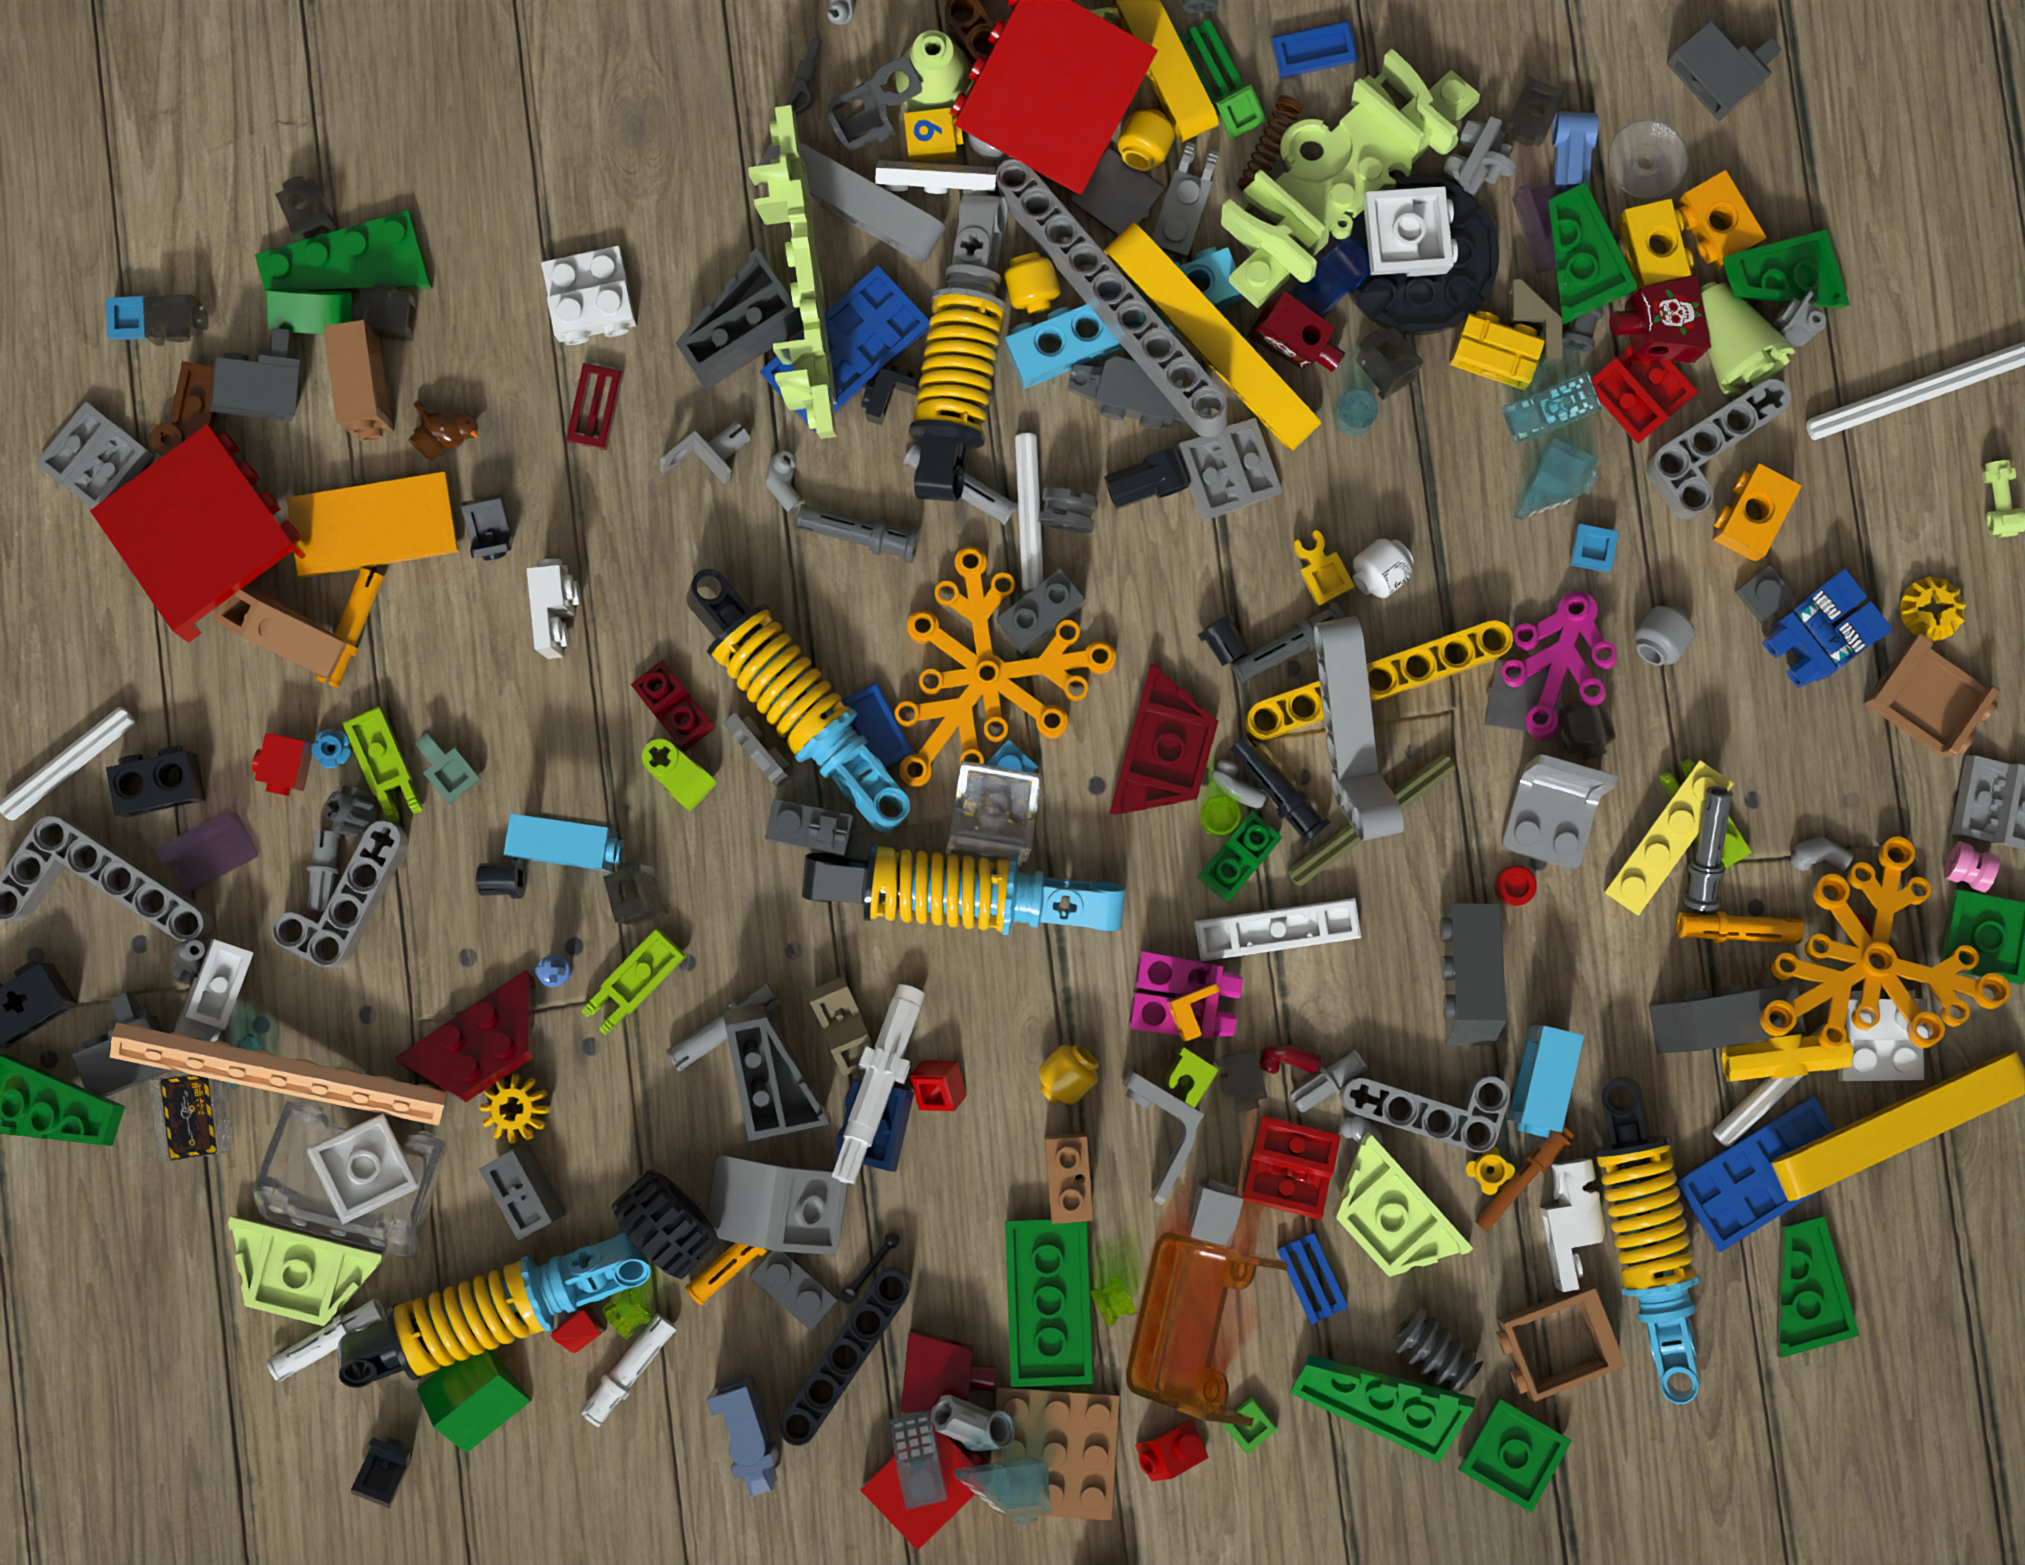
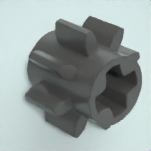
M344 785L342 792L334 791L329 796L325 806V816L328 820L334 821L331 828L332 831L347 836H359L360 830L366 831L374 823L377 808L374 802L367 800L370 791L356 786L349 787Z

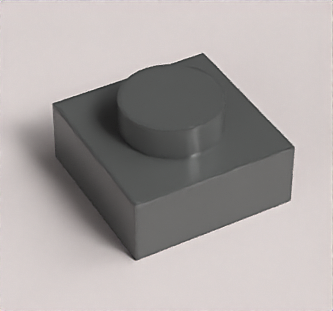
M1770 565L1762 569L1735 591L1760 623L1795 596Z

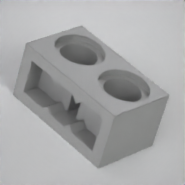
M1209 1178L1208 1185L1198 1183L1186 1227L1190 1237L1231 1248L1244 1200L1235 1193L1236 1187Z

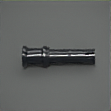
M1250 733L1242 737L1230 748V751L1243 763L1249 773L1279 807L1276 810L1278 812L1277 815L1281 819L1286 818L1301 836L1299 841L1302 845H1305L1331 823L1328 818L1322 819L1307 801L1308 794L1302 792V790L1297 791Z

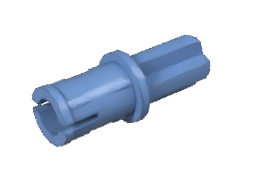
M548 955L536 966L535 974H537L539 980L544 985L558 987L571 978L572 967L563 957Z

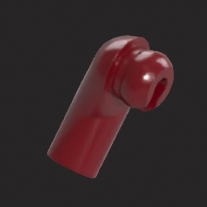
M1294 1044L1266 1046L1259 1053L1262 1056L1258 1061V1067L1266 1072L1276 1074L1279 1072L1281 1062L1314 1074L1320 1066L1321 1056Z

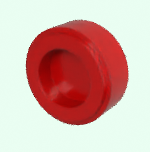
M1514 865L1499 872L1495 879L1494 889L1497 897L1504 904L1520 906L1532 900L1537 890V882L1534 874L1529 869Z

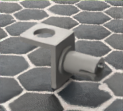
M737 421L730 423L725 430L710 442L704 440L694 431L660 459V471L666 474L694 451L722 483L726 485L731 478V469L727 466L725 460L745 443H748L750 437L744 428L739 431L741 425Z

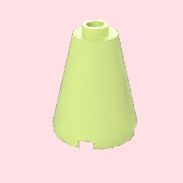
M937 30L923 32L903 55V57H907L910 60L923 88L920 94L904 102L907 108L913 112L951 108L960 92L967 94L974 81L968 77L973 67L968 56L943 32ZM896 71V86L898 92L901 93L907 89L909 77L902 71Z
M1710 282L1700 288L1711 348L1707 352L1719 387L1727 397L1742 394L1739 387L1749 382L1754 388L1760 383L1769 380L1790 362L1786 354H1795L1791 343L1744 299L1734 297L1731 287L1726 283L1716 284V282Z

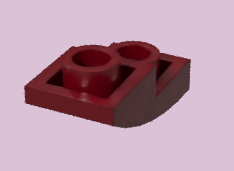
M663 660L630 684L683 752L687 751L716 728Z

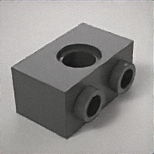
M1058 569L997 617V625L1022 656L1054 631L1060 622L1069 619L1083 608L1085 599L1064 572Z

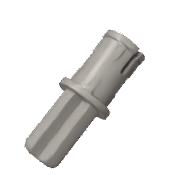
M315 830L311 866H307V871L311 872L307 908L315 912H324L333 896L335 875L340 874V870L336 869L341 833L325 830L323 833L321 830Z
M1353 1048L1348 1054L1324 1069L1322 1066L1318 1068L1320 1073L1291 1091V1100L1298 1110L1305 1112L1333 1092L1335 1095H1338L1340 1093L1339 1088L1344 1086L1349 1080L1368 1071V1067Z

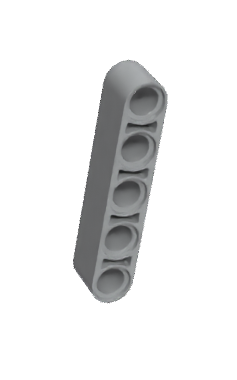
M799 141L801 157L807 168L811 202L912 259L926 263L946 229L938 219ZM771 142L758 166L771 164V159H777L779 154H781L780 145L773 146Z

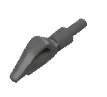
M817 38L812 39L805 60H800L795 75L796 79L786 106H792L796 116L808 110L814 102V95L808 84L811 82L817 68L814 62L822 44V41ZM804 95L807 99L806 103L795 110V103Z

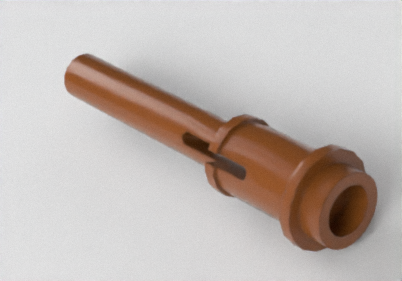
M1564 1126L1562 1133L1550 1130L1549 1137H1542L1530 1152L1524 1156L1527 1159L1526 1163L1474 1222L1487 1232L1539 1171L1544 1174L1566 1146L1569 1148L1573 1146L1570 1142L1575 1136Z

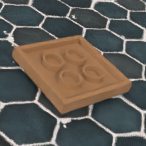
M997 1385L995 1411H1005L1010 1415L1014 1423L1015 1435L1008 1447L993 1450L989 1512L1112 1521L1120 1395L1115 1393Z

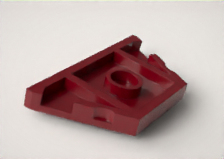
M1150 664L1110 808V815L1116 816L1197 800L1219 721L1205 708L1198 705L1181 687L1179 688L1154 664Z
M524 970L397 1055V1061L408 1070L423 1076L429 1082L440 1088L442 1087L465 1103L535 1057V1039L532 1036V1028L535 1025V1009L531 1006V988L535 987L534 977L527 970Z

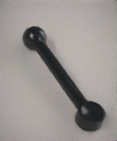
M888 1233L885 1235L883 1246L850 1287L842 1289L840 1298L844 1303L850 1304L855 1301L857 1290L887 1252L899 1245L900 1239L897 1234Z

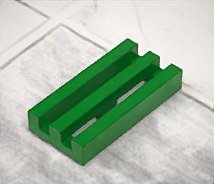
M1210 19L1202 22V25L1197 28L1194 26L1188 29V32L1183 35L1182 33L1178 34L1213 107L1214 101L1244 85ZM1206 35L1233 88L1228 89L1201 36ZM1193 41L1220 92L1219 95L1214 96L1187 43Z

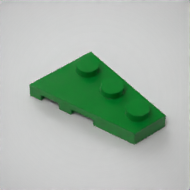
M1586 182L1549 199L1561 313L1564 325L1637 290V283Z
M1827 229L1741 251L1722 258L1734 297L1790 303L1793 298L1800 301L1811 291L1813 295L1808 303L1813 306L1842 309L1850 306Z
M1819 1215L1781 1226L1777 1356L1783 1358L1860 1336L1825 1217Z

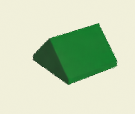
M485 1349L479 1355L471 1354L466 1360H455L452 1365L442 1367L416 1388L432 1426L465 1453L532 1401L493 1349Z

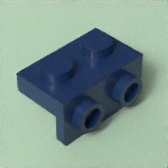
M860 1079L853 1080L852 1087L846 1095L845 1106L847 1109L845 1118L836 1138V1159H838L845 1140L843 1135L863 1081ZM896 1087L892 1088L872 1145L867 1148L862 1162L863 1165L896 1172L914 1097L913 1091Z

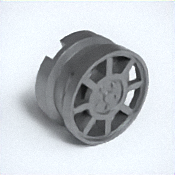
M1044 488L1042 500L1045 502L1044 510L1039 511L1037 520L1039 523L1064 531L1077 533L1093 532L1095 521L1091 519L1092 512L1097 511L1099 503L1096 497L1083 492L1077 494L1065 488Z

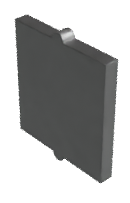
M1109 148L1098 162L1082 194L1075 193L1071 197L1070 202L1112 233L1119 236L1132 222L1139 225L1142 220H1148L1150 209L1165 191V188L1140 170L1128 166L1120 155Z
M1496 659L1491 687L1486 690L1489 700L1484 725L1529 733L1525 724V717L1531 708L1538 706L1549 669L1545 668L1528 677L1525 683L1519 687H1510L1504 682L1501 669L1507 661ZM1511 669L1507 676L1509 678H1517L1522 671L1520 669ZM1564 682L1555 707L1557 716L1559 715V709L1564 707V702L1561 701ZM1541 714L1535 718L1534 722L1542 725L1548 721L1549 717Z

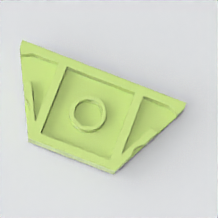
M1367 1132L1362 1138L1332 1215L1389 1277L1407 1272L1413 1266L1424 1267L1437 1263L1438 1259L1456 1253L1461 1255L1469 1253L1473 1247L1380 1143Z
M230 1216L228 1221L229 1230L233 1231L237 1251L235 1255L237 1270L243 1280L241 1290L244 1305L321 1326H326L330 1323L385 1257L384 1253L238 1216Z

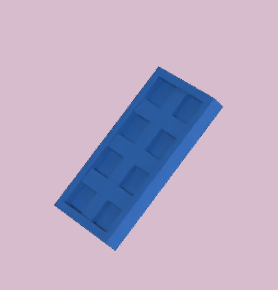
M878 265L825 312L837 404L833 405L834 415L878 376L880 368L886 369L929 330L930 320ZM804 332L800 334L794 341L805 339ZM776 356L760 370V374L783 398L780 387L775 382L774 374L794 371V367L792 364L783 365L778 356ZM806 409L794 410L809 426Z
M1809 1096L1741 1138L1732 1146L1725 1148L1678 1177L1674 1184L1679 1188L1681 1195L1715 1250L1722 1252L1815 1194L1813 1193L1794 1201H1788L1770 1162L1836 1130L1816 1098Z

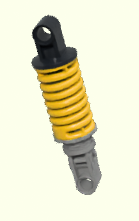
M965 194L962 197L959 207V224L952 265L947 267L945 272L947 285L944 289L935 290L931 298L933 316L929 321L930 332L926 337L928 346L923 355L925 358L921 367L923 376L919 380L920 391L916 397L918 405L914 410L913 421L909 426V434L922 441L919 464L914 476V492L918 499L958 502L962 497L964 489V471L968 449L980 448L985 443L982 425L979 424H983L987 419V415L982 409L987 407L990 401L987 393L991 390L992 384L989 379L994 375V368L991 364L997 358L994 349L999 345L997 335L1001 332L1003 316L1007 307L1002 300L995 297L996 290L1000 288L1001 276L997 273L1000 262L1003 234L1008 221V203L1004 196Z

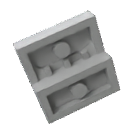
M85 401L35 464L93 509L135 478L154 454Z
M1256 418L1226 426L1225 430L1215 437L1201 436L1181 442L1176 446L1188 477L1189 489L1201 521L1256 504L1283 492Z
M1965 755L1951 834L2025 850V765L2007 764L1977 755Z

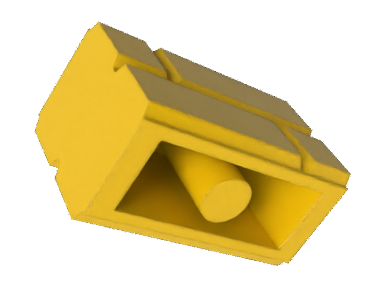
M1477 311L1476 315L1469 313L1463 322L1449 365L1525 391L1532 381L1545 339L1538 337L1537 330L1530 326L1515 324L1514 328L1500 324V318L1492 313Z

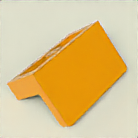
M1217 983L1210 984L1166 1002L1181 1040L1189 1041L1202 1035L1190 1003L1220 992Z

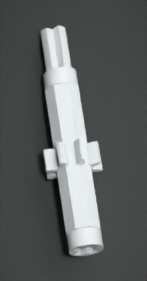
M904 984L897 986L875 1048L872 1049L865 1046L860 1058L859 1069L866 1071L848 1119L843 1135L845 1140L832 1173V1177L839 1179L841 1182L855 1184L867 1148L871 1147L894 1082L897 1081L904 1084L910 1061L903 1059L925 997L924 992L912 986Z

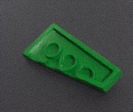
M409 210L255 254L265 292L266 289L307 288L309 292H358V290L366 289L391 291L399 290V288L415 287L418 289H432Z
M0 1054V1134L113 1146L125 1109L124 1105L10 1055Z
M1308 1355L1292 1382L1290 1390L1291 1394L1438 1464L1470 1416L1476 1401V1397Z

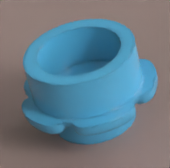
M325 729L318 733L316 736L317 741L313 742L311 752L313 757L320 761L321 766L332 769L349 760L351 747L347 734L340 730L334 732L332 729ZM329 745L335 746V750L333 752L328 751Z

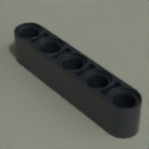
M887 1267L877 1274L798 1391L779 1423L780 1434L787 1443L801 1446L808 1443L814 1437L907 1299L911 1289L910 1278L903 1269ZM895 1276L902 1281L903 1292L899 1296L888 1297L882 1292L880 1286L881 1281L885 1277ZM866 1310L875 1312L879 1316L880 1326L874 1331L863 1330L857 1322L858 1315ZM841 1345L851 1346L857 1354V1360L849 1366L839 1364L834 1356L835 1349ZM817 1380L828 1381L833 1387V1396L826 1400L816 1398L811 1390L812 1383ZM795 1414L804 1415L809 1420L810 1430L804 1434L794 1433L788 1425V1419Z

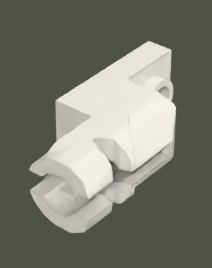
M215 939L211 940L198 978L194 977L174 1032L183 1033L190 1038H198L203 1041H217L221 1029H226L253 952Z
M1590 1158L1573 1159L1552 1164L1554 1200L1558 1199L1559 1204L1540 1207L1555 1288L1562 1292L1579 1289L1577 1278L1583 1277L1578 1253L1572 1254L1571 1248L1603 1242L1605 1234L1600 1193L1590 1189H1582L1588 1182L1596 1179L1593 1161Z

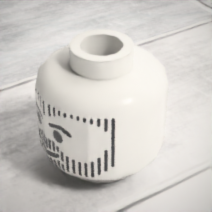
M1379 538L1355 557L1353 568L1356 574L1353 576V581L1357 588L1365 595L1372 593L1377 597L1387 598L1412 577L1411 566L1414 564L1413 557L1400 541Z

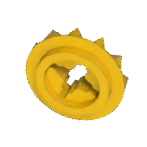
M1929 576L1915 581L1906 589L1900 602V614L1904 625L1913 635L1921 633L1931 641H1938L1955 634V631L1965 621L1963 616L1967 604L1962 600L1960 589L1949 583L1948 579ZM1931 597L1935 599L1936 604L1948 606L1947 609L1937 614V620L1934 619L1931 612L1918 610L1931 603Z

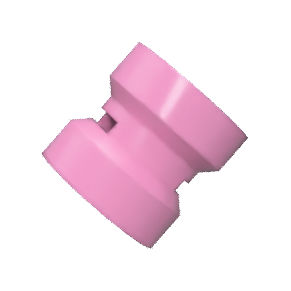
M1958 841L1947 857L1943 876L1945 879L1956 883L1960 881L1967 882L1971 889L1985 893L1989 890L1997 876L2000 857L1988 851L1979 853L1974 850L1972 845Z

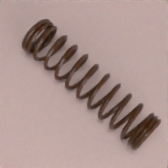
M1286 95L1279 96L1275 104L1277 109L1271 113L1273 118L1268 119L1267 123L1269 126L1263 129L1265 135L1260 136V143L1255 145L1257 152L1251 153L1252 160L1247 162L1248 169L1243 170L1244 177L1239 178L1237 187L1241 191L1255 180L1247 177L1245 172L1251 171L1254 174L1258 172V170L1252 169L1249 166L1250 163H1256L1268 171L1273 170L1270 165L1257 161L1253 156L1254 154H1259L1270 162H1277L1275 157L1260 152L1258 146H1264L1273 153L1281 154L1278 148L1265 144L1262 138L1267 137L1274 143L1281 144V139L1268 135L1266 129H1272L1277 134L1283 136L1285 131L1273 127L1270 121L1275 120L1280 125L1289 128L1292 124L1283 119L1276 118L1274 113L1280 112L1291 120H1297V116L1294 114H1300L1303 107L1296 99Z

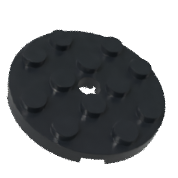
M1410 175L1408 177L1395 178L1396 185L1394 190L1430 187L1446 188V198L1452 200L1454 210L1453 222L1449 226L1451 239L1455 238L1458 247L1456 263H1453L1454 266L1446 274L1407 277L1406 273L1371 275L1365 213L1363 210L1355 218H1351L1353 225L1350 236L1346 239H1340L1338 263L1341 279L1345 290L1356 307L1379 326L1407 335L1440 333L1465 321L1468 314H1473L1490 292L1499 265V243L1496 230L1482 205L1479 206L1473 198L1463 191L1464 188L1446 179L1428 175Z

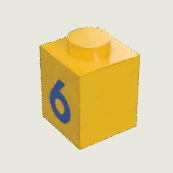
M951 108L904 113L909 162H927L956 158V145L963 144L962 130L951 124L953 121L952 115L949 114Z

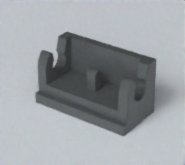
M529 1143L519 1146L479 1168L518 1241L567 1214Z

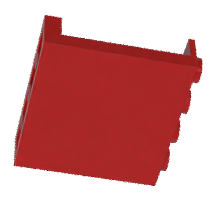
M1007 0L1006 4L1012 6L1005 22L998 18L987 39L993 45L986 58L979 55L968 75L969 78L974 80L967 94L960 92L950 109L949 114L954 116L951 124L1081 195L1158 49L1071 0Z
M208 424L90 510L170 629L188 643L202 634L196 626V622L290 552H294L300 559L306 556L298 545V542L302 540L299 532L289 520L282 522L276 514L281 510L277 501L267 490L261 493L256 483L260 481V478L247 461L240 463L235 456L240 451L238 446L225 431L219 435Z

